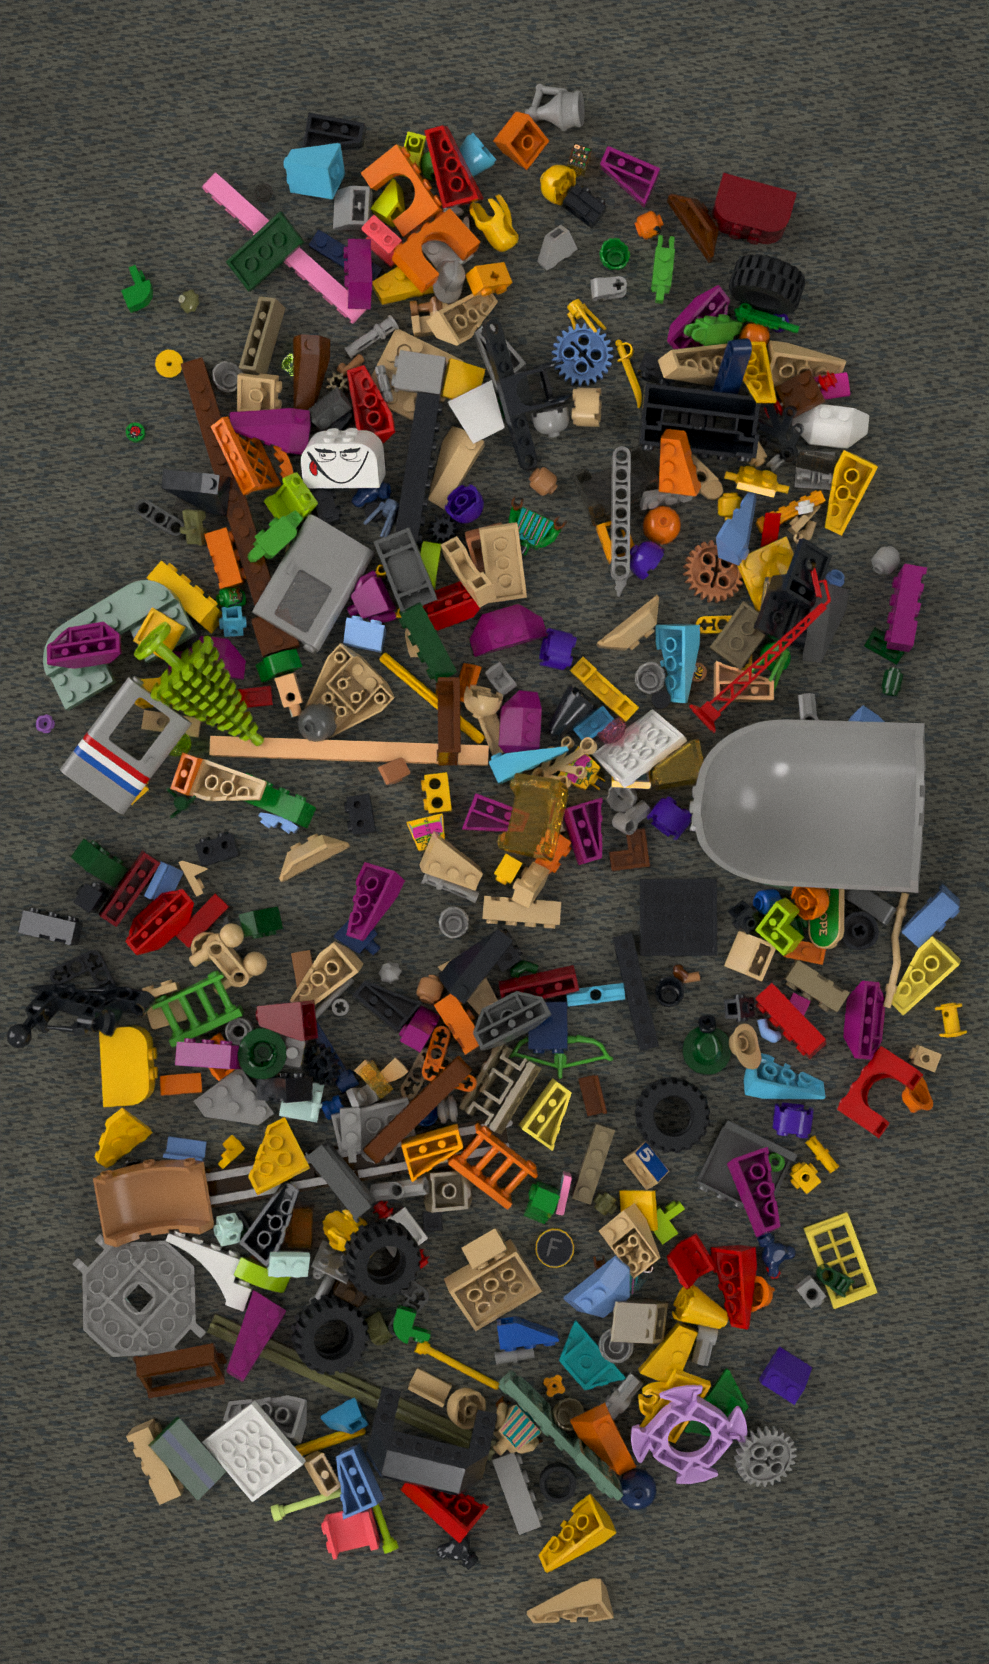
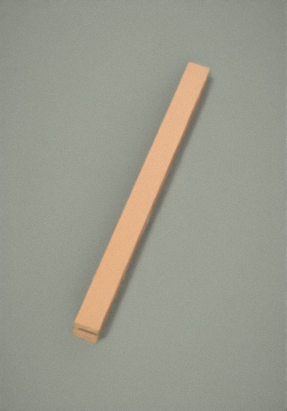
M210 736L209 755L212 757L385 763L402 757L405 763L438 764V744L346 740L313 742L307 739L264 738L260 746H255L250 739L243 741L239 737ZM461 745V752L458 753V765L488 766L489 745Z

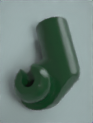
M521 960L510 968V975L513 978H517L525 971L535 974L539 965Z

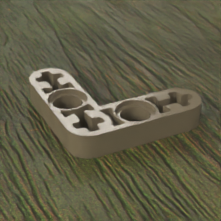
M429 1047L423 1048L403 1082L400 1089L403 1097L408 1099L414 1098L425 1080L424 1077L415 1078L413 1070L417 1067L423 1068L425 1060L422 1054L423 1052L427 1053ZM434 1049L432 1050V1057L436 1058V1055H442V1053ZM445 1056L444 1060H448L450 1063L453 1059ZM409 1077L416 1082H420L419 1086L414 1084L412 1088L415 1091L414 1094H405L406 1090L404 1087H409L412 1082L408 1081Z

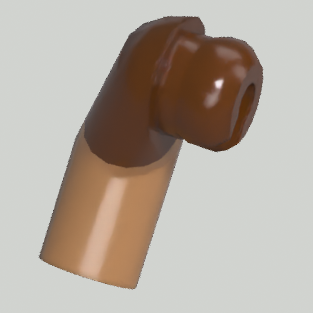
M680 964L673 967L674 977L678 978L682 983L700 981L699 971L688 973Z

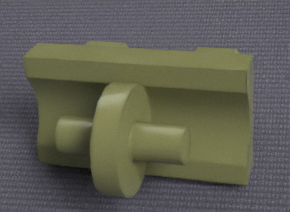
M183 510L184 527L180 528V533L186 534L187 544L204 545V534L208 533V530L203 527L202 523L206 519L205 511Z

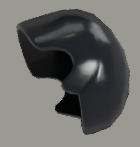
M672 976L660 979L655 988L656 1000L662 1006L668 1008L677 1006L684 997L683 983L678 978Z

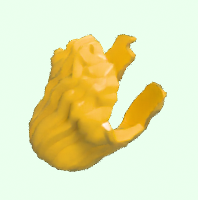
M500 194L496 195L499 204L494 199H488L495 212L494 217L488 216L479 203H471L469 207L470 214L475 221V225L479 230L483 231L486 239L494 249L503 252L518 243L519 235L512 227L511 212Z
M347 1209L342 1212L334 1211L325 1217L323 1231L330 1241L329 1245L333 1249L343 1252L346 1250L344 1247L346 1241L351 1240L350 1235L353 1232L356 1233L359 1230L358 1227L362 1224L363 1226L367 1225L366 1221L358 1217L360 1221L356 1223L352 1218L353 1215Z

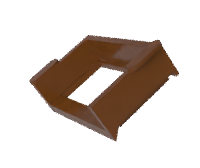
M438 677V683H436V695H438V766L458 765V753L461 752L460 677Z
M213 1343L143 1357H133V1361L136 1364V1376L140 1378L147 1390L149 1399L225 1384L224 1364L227 1363V1359L223 1353H218ZM209 1365L212 1366L216 1376L152 1388L151 1376Z

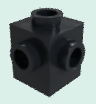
M744 900L728 911L734 920L732 922L733 926L738 931L742 930L745 934L754 931L761 923L758 918L760 914L754 906L750 907Z
M735 994L734 998L724 1000L726 1019H736V1022L748 1021L747 1017L755 1016L753 997H746L745 994Z

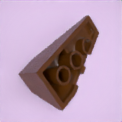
M306 334L293 337L294 409L309 410V408L317 403L330 361V339L320 335Z

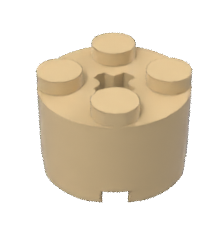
M578 387L573 389L574 406H576V408H572L574 425L600 427L602 401L599 400V396H602L601 388Z

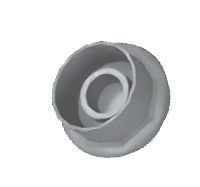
M611 1329L606 1330L600 1337L599 1350L603 1358L608 1362L622 1363L633 1352V1343L611 1341Z

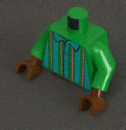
M514 496L511 501L512 508L508 521L509 523L517 522L521 554L526 556L529 548L538 550L539 547L545 548L553 543L559 535L561 528L567 524V520L563 524L558 522L560 516L554 521L549 520L522 507L523 498L520 504L515 503L516 496Z

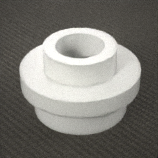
M810 500L798 502L799 506L795 507L798 510V514H805L814 511L813 506L815 505L810 503Z

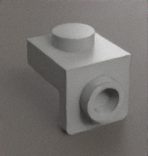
M500 662L491 666L485 672L490 683L503 696L517 686Z

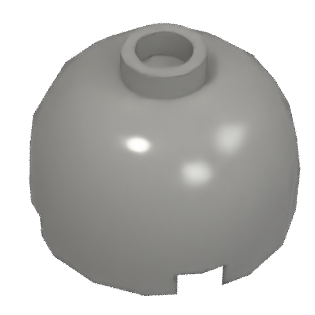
M568 406L544 409L541 413H537V411L531 413L536 430L541 434H548L549 438L559 436V432L566 429L570 420Z

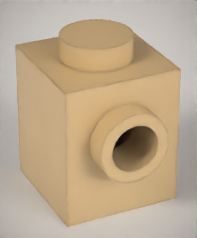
M916 1045L909 1053V1058L911 1059L909 1063L935 1072L942 1054Z

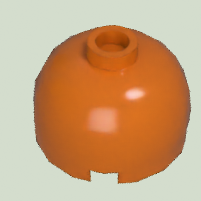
M658 506L651 509L644 518V534L656 544H668L676 539L680 532L681 522L679 515L670 507Z
M794 886L792 889L791 899H795V906L800 909L798 915L802 919H816L822 916L828 909L829 896L825 888Z

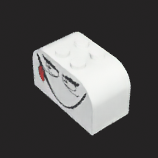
M332 428L316 433L301 456L303 482L307 488H379L386 475L384 448L380 438L370 431H357L356 428H349L346 431Z

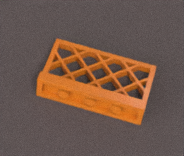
M222 417L211 426L243 495H248L252 491L276 488L281 485L260 439H251L249 437H246V441L242 439L239 433L234 431L228 417ZM250 441L255 444L256 448L250 445ZM248 450L254 454V458L247 453ZM258 458L263 461L264 465L258 462ZM256 467L262 471V475L255 471ZM266 475L271 478L272 482L266 479Z

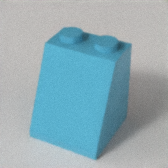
M335 143L291 149L288 156L284 159V168L287 172V184H289L290 193L333 199L345 176L341 144Z

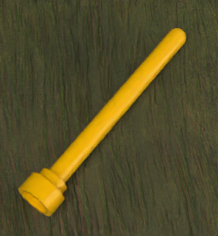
M427 1341L417 1343L414 1352L420 1355L428 1354L495 1390L499 1389L500 1384L497 1381L430 1347L431 1344Z

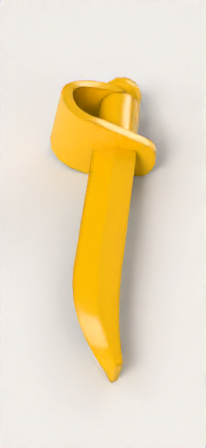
M617 340L615 345L620 359L617 361H622L633 389L637 406L640 408L642 402L641 389L629 360L634 354V349L631 344L627 342L622 343L621 340ZM624 346H629L631 349L628 355Z

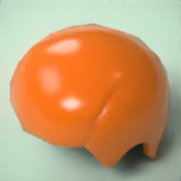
M752 322L741 330L739 339L748 338L751 342H765L767 345L770 333L767 327Z

